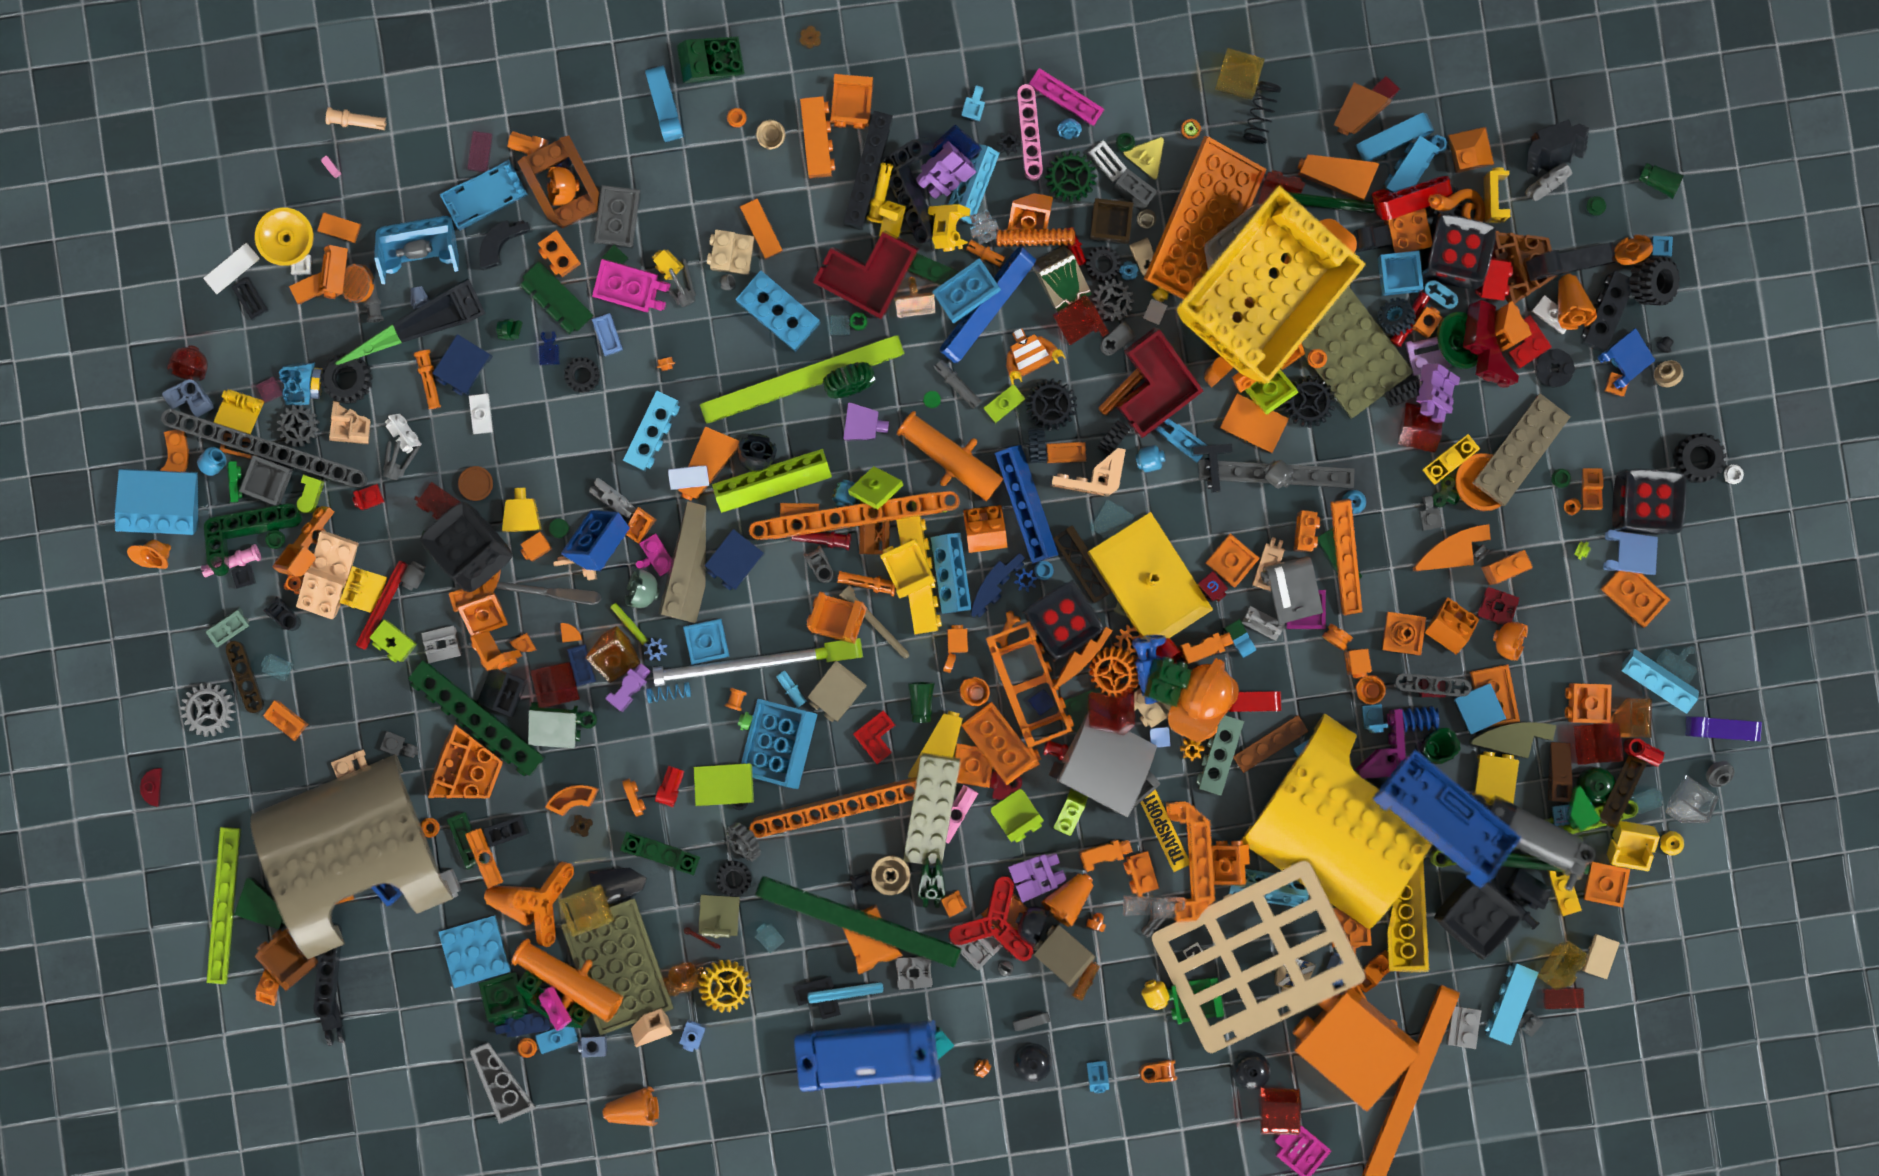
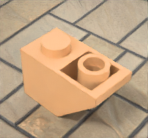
M662 1009L643 1015L631 1028L636 1047L673 1034L668 1016Z

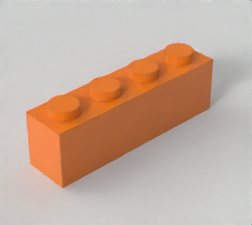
M823 96L800 99L809 178L832 176V171L835 170L834 159H830L833 145L832 140H828L827 134L831 132L830 121H826L825 113H829L828 101L824 102Z

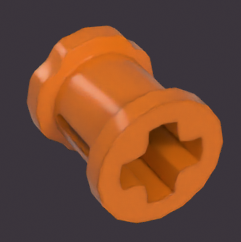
M730 688L731 694L725 706L741 711V704L747 693Z

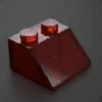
M1406 403L1399 428L1398 444L1435 453L1442 436L1443 422H1433L1431 420L1432 416L1420 413L1421 406Z

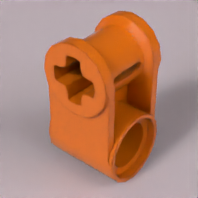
M1163 1060L1143 1064L1139 1069V1076L1147 1083L1177 1080L1174 1070L1176 1062L1175 1060ZM1147 1068L1153 1069V1075L1150 1078L1144 1077V1071Z

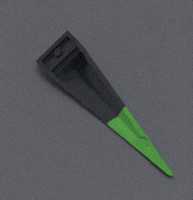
M467 278L446 288L337 360L335 364L339 365L400 343L468 323L486 313L470 280Z

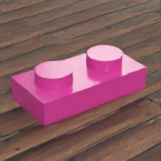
M554 987L546 989L539 996V999L550 1017L551 1023L558 1031L563 1029L571 1021V1018Z

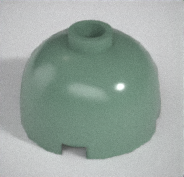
M639 568L633 572L627 586L629 596L625 595V604L627 606L644 608L649 606L654 599L657 600L660 589L657 588L656 578L650 572Z

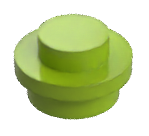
M1581 541L1576 549L1575 556L1579 560H1582L1583 557L1587 558L1591 550L1588 547L1589 542L1587 541L1585 543Z

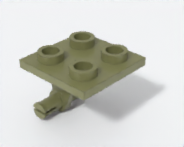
M701 895L699 934L711 936L714 939L738 936L740 897Z

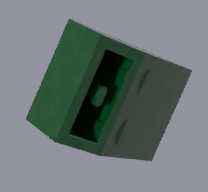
M738 37L687 39L677 45L683 83L705 82L745 74Z

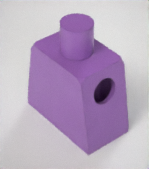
M848 403L844 441L875 440L876 432L888 433L889 421L878 420V411Z

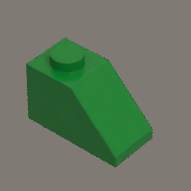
M1576 785L1573 787L1567 812L1570 819L1567 821L1573 830L1576 829L1582 832L1600 821L1601 818L1581 786Z

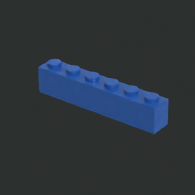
M1014 446L996 452L995 455L1031 562L1036 563L1057 556L1058 552L1022 446Z

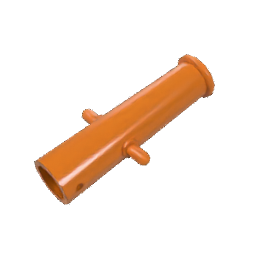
M912 411L897 430L896 434L898 436H904L945 469L946 473L940 480L941 486H946L952 477L957 478L987 502L1003 481V476L972 455L971 451L977 445L975 438H972L965 448L960 447L916 416V411Z
M525 939L518 946L512 957L511 962L514 966L520 965L563 993L565 998L562 1003L565 1009L568 1008L571 1001H575L602 1020L609 1022L622 1003V995L588 977L587 973L592 966V961L589 959L585 961L581 970H576L532 945L529 939Z

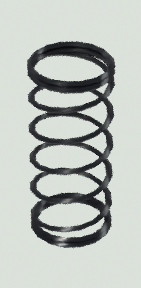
M1259 81L1257 82L1259 88L1255 92L1261 98L1252 100L1259 108L1250 110V113L1256 118L1247 120L1248 124L1254 128L1245 129L1243 138L1254 143L1265 144L1267 143L1265 137L1247 133L1246 131L1261 130L1267 133L1270 131L1252 125L1249 120H1263L1270 123L1272 121L1256 116L1252 113V110H1266L1272 113L1275 111L1263 108L1254 101L1268 100L1277 103V100L1266 98L1257 91L1267 90L1280 93L1281 87L1271 82Z

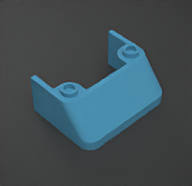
M441 216L379 228L375 234L374 258L381 283L386 284V273H396L401 268L402 262L419 260L409 259L406 256L397 257L396 249H401L406 243L419 239L430 240L432 245V252H429L426 257L419 259L439 256L441 262L446 264L453 263L454 271H459V255L452 218Z

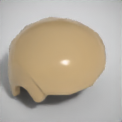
M771 119L763 121L758 126L756 132L759 144L767 149L778 148L784 142L786 136L784 127L779 122Z

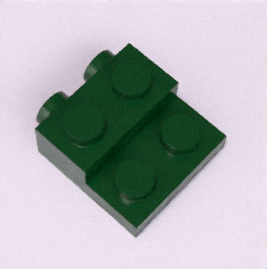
M1162 657V660L1153 659L1144 696L1177 707L1181 689H1187L1192 670L1187 669V664L1176 662L1174 664V659Z
M516 972L478 983L487 1020L490 1023H494V1025H501L505 1023V1019L510 1017L520 1019L524 1017V1013L528 1012L526 1002L516 988L519 982Z

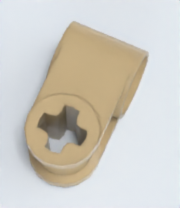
M1148 238L1129 245L1133 257L1144 276L1148 268L1144 269L1146 263L1150 265L1154 256Z

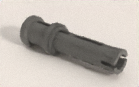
M373 263L361 264L368 267L374 277L372 279L374 290L371 296L364 302L368 314L366 320L368 323L383 321L384 317L381 316L380 309L382 303L377 294Z

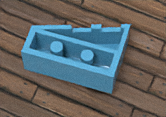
M1421 136L1414 144L1410 142L1404 151L1407 155L1404 159L1400 158L1394 167L1397 169L1393 176L1390 174L1384 182V185H1386L1385 189L1394 193L1416 185L1440 148Z

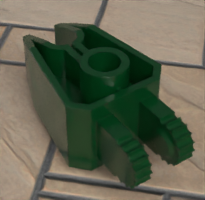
M926 858L919 878L918 896L923 899V907H927L928 899H934L935 908H939L940 900L945 897V880L942 864L939 858H936V867L933 868L932 874V868L928 865L929 858Z

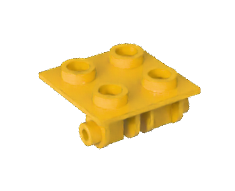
M224 390L222 394L224 399L213 423L251 434L265 401L233 390Z
M352 566L339 603L372 613L383 592L387 577Z

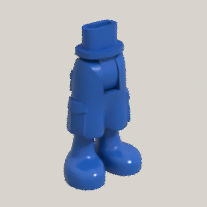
M1146 635L1143 638H1135L1133 640V647L1138 655L1136 668L1142 696L1145 693L1153 659L1162 660L1160 656L1156 655L1157 646L1163 645L1166 642V636ZM1145 697V704L1159 702Z

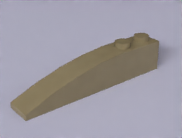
M689 501L686 503L658 612L661 615L692 623L697 621L706 586V506Z

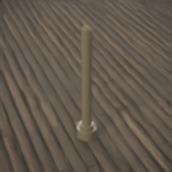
M850 585L838 595L842 600L853 603L855 600L859 601L855 597V590ZM867 609L864 616L867 621L903 658H908L909 652Z

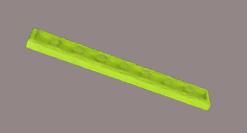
M220 827L206 983L227 984L240 828Z

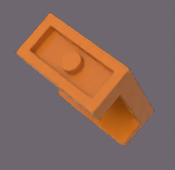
M834 74L830 122L834 123V126L845 127L846 125H853V128L865 129V126L869 127L873 77Z
M819 592L818 597L816 596L813 602L814 609L812 614L807 619L808 629L815 634L855 644L867 607L860 601L855 600L853 603L826 596L824 592Z

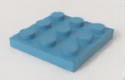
M496 915L438 932L454 988L511 972Z

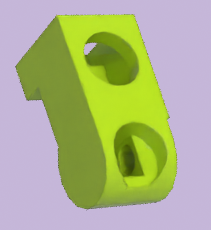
M303 475L301 483L305 484L302 496L297 501V508L303 513H312L317 507L325 482Z

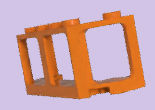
M1030 622L986 638L993 661L1028 748L1071 732V727L1074 726L1071 716H1066L1063 709L1066 708L1063 698H1059L1056 692L1059 688L1056 690L1052 688L1056 680H1051L1049 672H1052L1048 661L1044 662L1042 654H1045L1041 643L1037 644L1035 636L1038 634ZM1027 626L1029 631L1027 639L1001 649L997 647L995 638ZM1032 644L1044 673L1039 677L1013 686L1001 656ZM1042 683H1048L1057 704L1058 713L1032 724H1027L1016 697L1017 693ZM1057 720H1063L1067 728L1066 730L1034 742L1031 735L1032 730Z
M1186 801L1166 802L1168 818L1172 821L1187 823L1191 898L1179 899L1173 904V919L1176 922L1197 921L1201 914L1215 900L1210 821Z

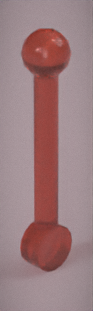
M689 927L684 928L686 935L690 934L720 949L721 945L691 931Z

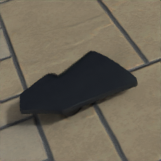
M630 867L589 872L591 884L600 907L618 900L622 901L637 895V892L644 889L647 880L645 876Z

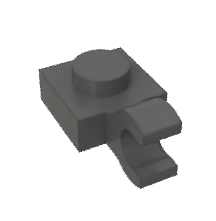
M1432 496L1422 497L1425 511L1419 512L1422 530L1443 527L1440 509L1433 508Z

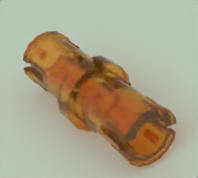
M1093 961L1089 964L1082 976H1079V982L1072 996L1083 1001L1089 987L1094 983L1093 980L1101 967Z

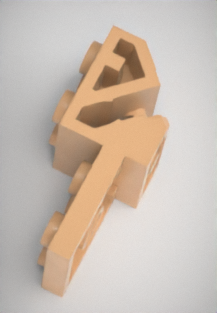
M323 530L320 532L314 552L316 559L305 573L296 607L332 620L336 617L342 604L339 601L353 566L359 543Z

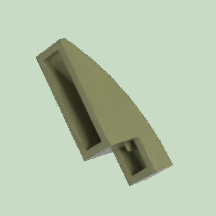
M1535 722L1501 725L1471 738L1469 744L1529 758L1533 738L1538 737L1553 741L1557 725Z

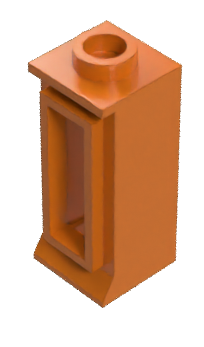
M328 245L324 247L325 254L323 256L319 287L321 290L318 293L324 294L325 298L335 299L343 292L348 248Z

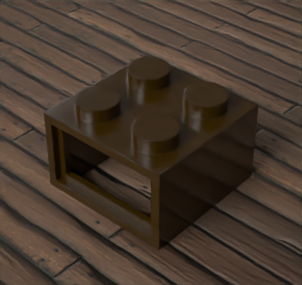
M1095 198L1090 240L1128 244L1134 202Z

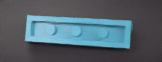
M971 143L966 156L972 162L976 173L966 182L962 181L953 190L948 204L959 203V205L970 208V216L961 217L960 220L971 225L974 223L1000 154L989 146ZM976 149H980L979 156L974 159ZM966 185L965 192L960 194L961 188Z
M1245 869L1246 884L1230 885L1228 894L1231 893L1233 895L1258 883L1255 880L1256 878L1266 879L1276 873ZM1295 880L1264 895L1267 903L1295 907L1306 902L1309 893L1305 886L1304 890L1296 889L1293 885L1301 883Z

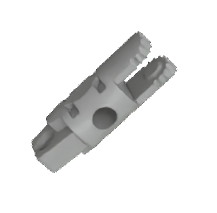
M1563 163L1552 169L1525 190V195L1534 201L1543 198L1572 175L1570 167Z
M596 478L595 486H592L589 492L615 512H619L627 518L631 517L636 508L623 495L600 478Z

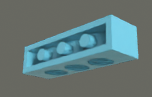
M656 391L623 459L624 462L645 472L647 468L651 469L655 461L652 457L655 451L659 452L663 444L661 439L664 433L668 434L672 425L669 422L672 416L676 417L680 409L678 400ZM659 410L666 411V417L662 420L656 417V413ZM656 427L658 434L655 437L648 436L649 428ZM643 444L649 445L650 448L649 452L645 455L639 452Z

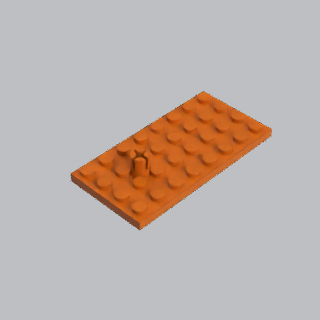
M1204 136L1144 279L1184 300L1208 271L1204 250L1206 242L1251 207L1267 169L1214 139Z

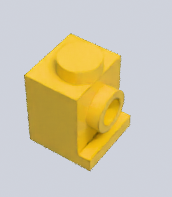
M659 250L652 257L653 261L657 264L655 266L661 274H666L664 276L666 280L673 279L669 272L670 268L677 274L684 267L669 250Z

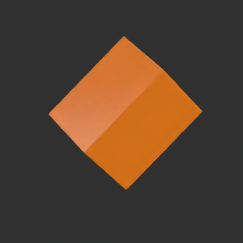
M494 592L457 606L470 636L490 632L508 625L502 606Z

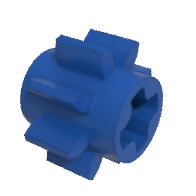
M1023 568V574H1015L1019 578L1017 581H1014V584L1019 583V591L1023 587L1026 588V592H1029L1028 587L1032 586L1035 588L1036 586L1033 584V581L1038 578L1032 577L1033 570L1026 573ZM1023 575H1026L1027 578H1031V581L1028 582V586H1025L1024 583L1020 582V580L1023 579Z

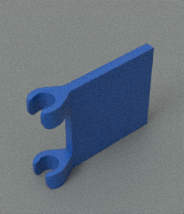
M1636 328L1598 356L1601 363L1613 358L1623 373L1622 377L1613 382L1617 389L1625 387L1634 377L1655 361Z

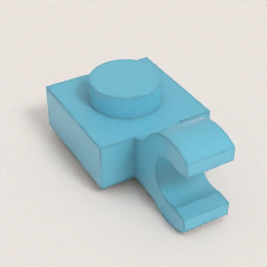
M976 86L973 97H966L962 117L980 122L985 102L980 101L983 87Z

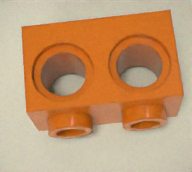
M557 230L538 243L540 246L539 253L544 259L548 258L551 261L550 268L555 275L559 273L564 277L581 264ZM550 243H557L555 251L550 252L547 250ZM567 258L568 265L560 267V259Z
M1368 649L1344 652L1347 675H1352L1353 678L1367 677V672H1372Z

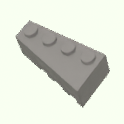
M489 1042L470 1049L499 1124L536 1109V1106Z

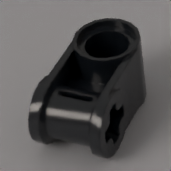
M278 596L275 597V601L268 608L263 610L285 630L295 631L301 625L299 616ZM289 617L294 619V624L291 627H288L286 624Z

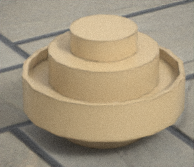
M1672 360L1659 364L1654 371V378L1661 387H1672L1678 384L1683 377L1681 365Z

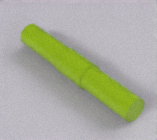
M617 603L610 607L642 645L649 641Z

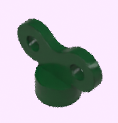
M1445 476L1441 480V491L1432 497L1434 506L1441 508L1445 506L1446 502L1456 505L1460 500L1457 489L1454 488L1456 484L1453 477ZM1447 481H1451L1449 486L1446 485ZM1438 498H1442L1440 503L1437 502Z

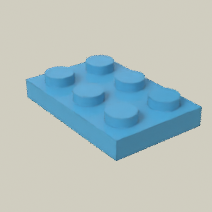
M979 258L932 292L951 321L955 323L1001 291V289Z

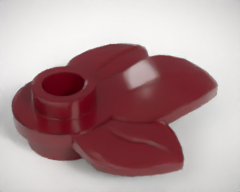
M992 772L990 787L994 789L993 798L1002 800L1007 798L1011 792L1019 790L1022 786L1021 777L1019 776L1015 779V786H1010L1009 784L1006 785L997 772Z

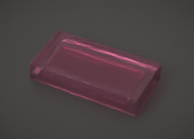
M473 131L468 170L488 171L493 134Z

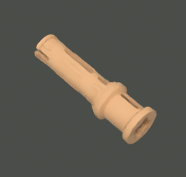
M328 107L326 112V124L328 125L335 123L341 124L343 127L354 125L385 130L386 118L353 114L346 109L339 111L333 110L331 107Z

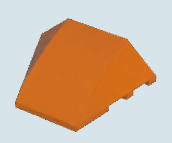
M454 724L444 742L433 771L427 798H490L503 761Z

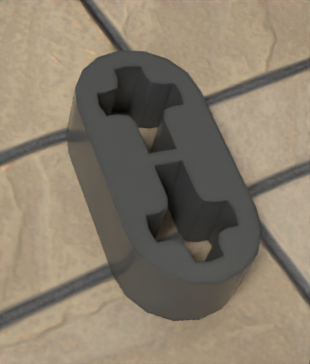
M1042 1012L1013 1021L1015 1031H1021L1050 1022L1048 1012Z

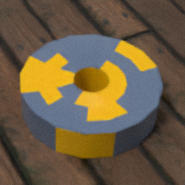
M314 368L311 380V398L320 399L321 381L323 379L320 376L323 373L322 368Z

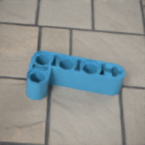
M664 65L645 70L664 141L668 142L683 138L684 135Z
M1421 113L1355 146L1362 161H1371L1420 136L1425 137L1433 133L1434 129L1427 113Z

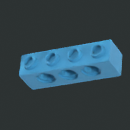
M961 533L931 537L942 614L972 610Z

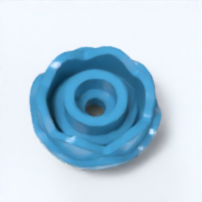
M1068 118L1059 124L1057 131H1059L1060 137L1071 139L1078 137L1082 129L1076 120Z
M1350 490L1342 498V500H1351L1353 514L1360 513L1366 506V498L1358 490Z

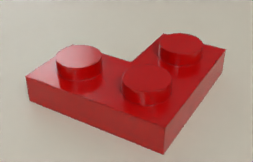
M1531 315L1525 318L1524 321L1529 325L1532 335L1523 339L1524 343L1508 353L1518 369L1552 347Z
M884 710L853 734L876 764L892 753L881 739L882 735L895 726Z

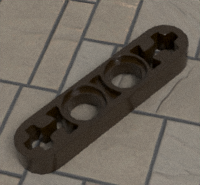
M231 641L227 644L225 650L244 706L248 712L258 713L263 709L264 702L245 647L239 641ZM233 645L240 647L237 653L239 657L243 656L244 659L233 661V658H237L235 653H231ZM240 662L245 663L247 666L246 671L242 674L236 669ZM245 681H251L253 684V689L249 692L243 689ZM256 692V696H253L254 701L259 702V705L256 706V710L254 708H250L252 700L251 697L246 698V695H251Z

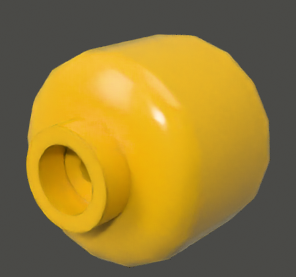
M1153 979L1145 983L1142 996L1146 1005L1149 1008H1154V1010L1167 1006L1170 998L1164 982Z

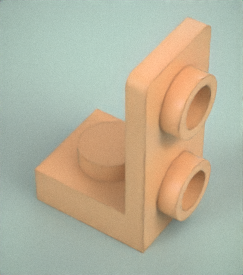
M565 556L558 557V561L553 562L554 566L574 564L573 561ZM582 567L583 576L587 577V580L597 579L595 570H586Z

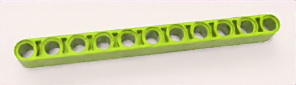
M893 336L700 404L705 423H711L823 384V379L827 374L844 365L865 362L874 366L902 356L905 353L899 336Z

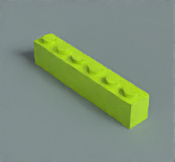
M820 449L773 464L762 471H752L714 483L712 487L720 511L723 513L831 478L832 475L824 451Z

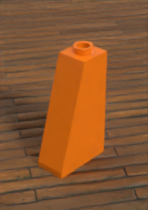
M1308 154L1305 159L1301 158L1297 169L1300 170L1298 175L1355 200L1363 201L1379 163Z
M705 427L688 467L707 465L710 484L737 452L740 441ZM708 486L678 489V491L682 493L681 497L692 501V498L698 499Z

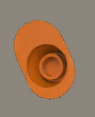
M152 539L143 546H130L127 554L133 562L140 566L166 569L168 567L167 560L171 546Z

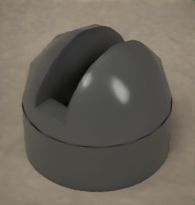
M731 274L724 275L719 280V283L721 282L722 285L720 286L721 289L732 290L735 288V279Z
M1007 960L1001 961L998 965V972L1002 976L1011 975L1013 972L1012 963ZM1003 965L1011 969L1010 972L1003 970L1001 966Z

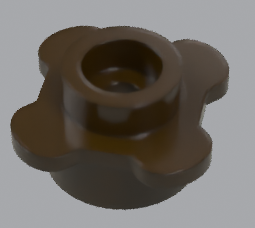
M581 815L575 816L574 825L570 828L571 832H577L582 837H587L593 821L582 818Z

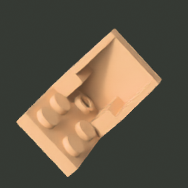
M1117 448L1098 464L1092 471L1090 483L1087 478L1077 477L1076 480L1068 479L1069 475L1057 474V476L1052 478L1051 487L1108 497L1119 488L1126 449ZM1102 477L1105 482H1099L1098 478Z

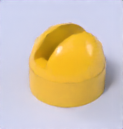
M1159 287L1151 295L1156 301L1164 302V299H1168L1169 293Z

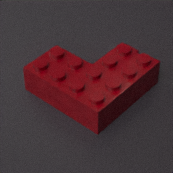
M887 231L882 232L866 264L832 247L823 261V264L828 266L820 267L813 283L882 319L903 282L919 248Z
M1154 327L1124 350L1146 382L1115 406L1123 417L1128 420L1129 425L1137 436L1143 438L1200 395L1203 389L1160 329Z

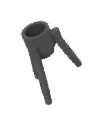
M683 259L682 262L689 291L687 288H682L673 269H669L679 292L676 295L671 288L668 292L675 299L677 305L680 304L682 308L696 301L694 298L696 293L693 289L686 259Z
M389 441L383 467V476L393 480H398L399 476L403 477L406 468L421 445L414 448L400 469L401 465L395 462L401 442L397 441L392 460L389 462L392 444Z

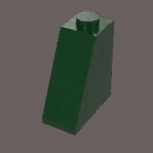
M246 878L234 915L278 930L282 929L283 926L286 927L274 896L255 878Z

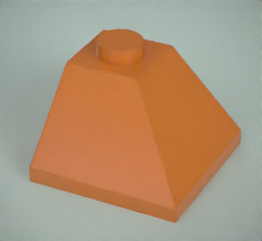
M1486 127L1448 135L1456 173L1494 165Z
M1033 193L1014 200L1007 230L1013 229L1016 231V229L1022 231V229L1028 231V229L1034 231V229L1040 231V229H1043L1045 231L1048 226L1053 197Z

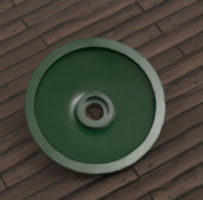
M1453 312L1446 315L1438 326V346L1444 358L1451 365L1460 369H1469L1477 365L1478 354H1474L1469 349L1463 347L1467 313Z

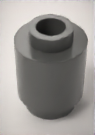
M415 561L408 564L400 579L403 582L402 586L411 591L413 588L418 589L426 574L424 572L426 567Z

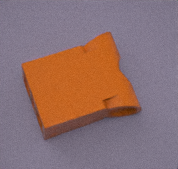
M877 905L862 910V912L882 918ZM843 928L856 958L858 975L873 969L878 962H889L903 956L897 947Z

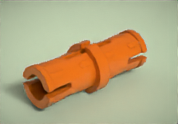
M972 239L970 240L969 244L973 247L968 245L966 251L981 257L982 261L987 260L999 268L1001 267L1002 263L998 260L1003 262L1005 256L990 250L989 246L984 247Z

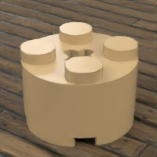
M887 855L880 858L872 869L871 878L873 885L880 893L885 895L901 893L906 889L910 881L908 864L902 858L895 855ZM895 871L894 876L896 878L888 880L886 872Z

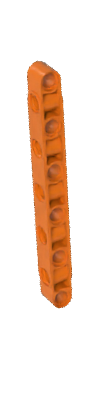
M946 491L890 499L878 509L879 514L875 518L869 516V511L874 507L866 503L783 516L755 522L750 526L749 533L757 540L779 539L954 510L959 506L960 498L956 493ZM953 495L956 501L953 505L948 506L946 498ZM910 502H916L917 508L913 512H909L907 509ZM834 514L840 515V521L837 524L831 522V517ZM796 520L802 522V527L799 530H794L793 523ZM758 526H762L764 529L761 536H756L755 529Z

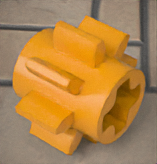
M1183 739L1185 746H1180V751H1185L1183 758L1189 757L1191 761L1196 757L1201 758L1200 751H1204V746H1199L1201 742ZM1190 746H1194V751H1190Z

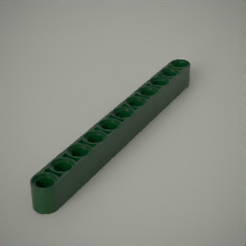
M761 877L755 893L757 897L949 967H956L962 948L769 877Z

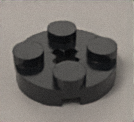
M1558 348L1545 351L1536 360L1535 375L1538 381L1547 387L1557 388L1564 386L1571 380L1575 372L1574 362L1570 355ZM1552 363L1559 366L1558 373L1550 371Z

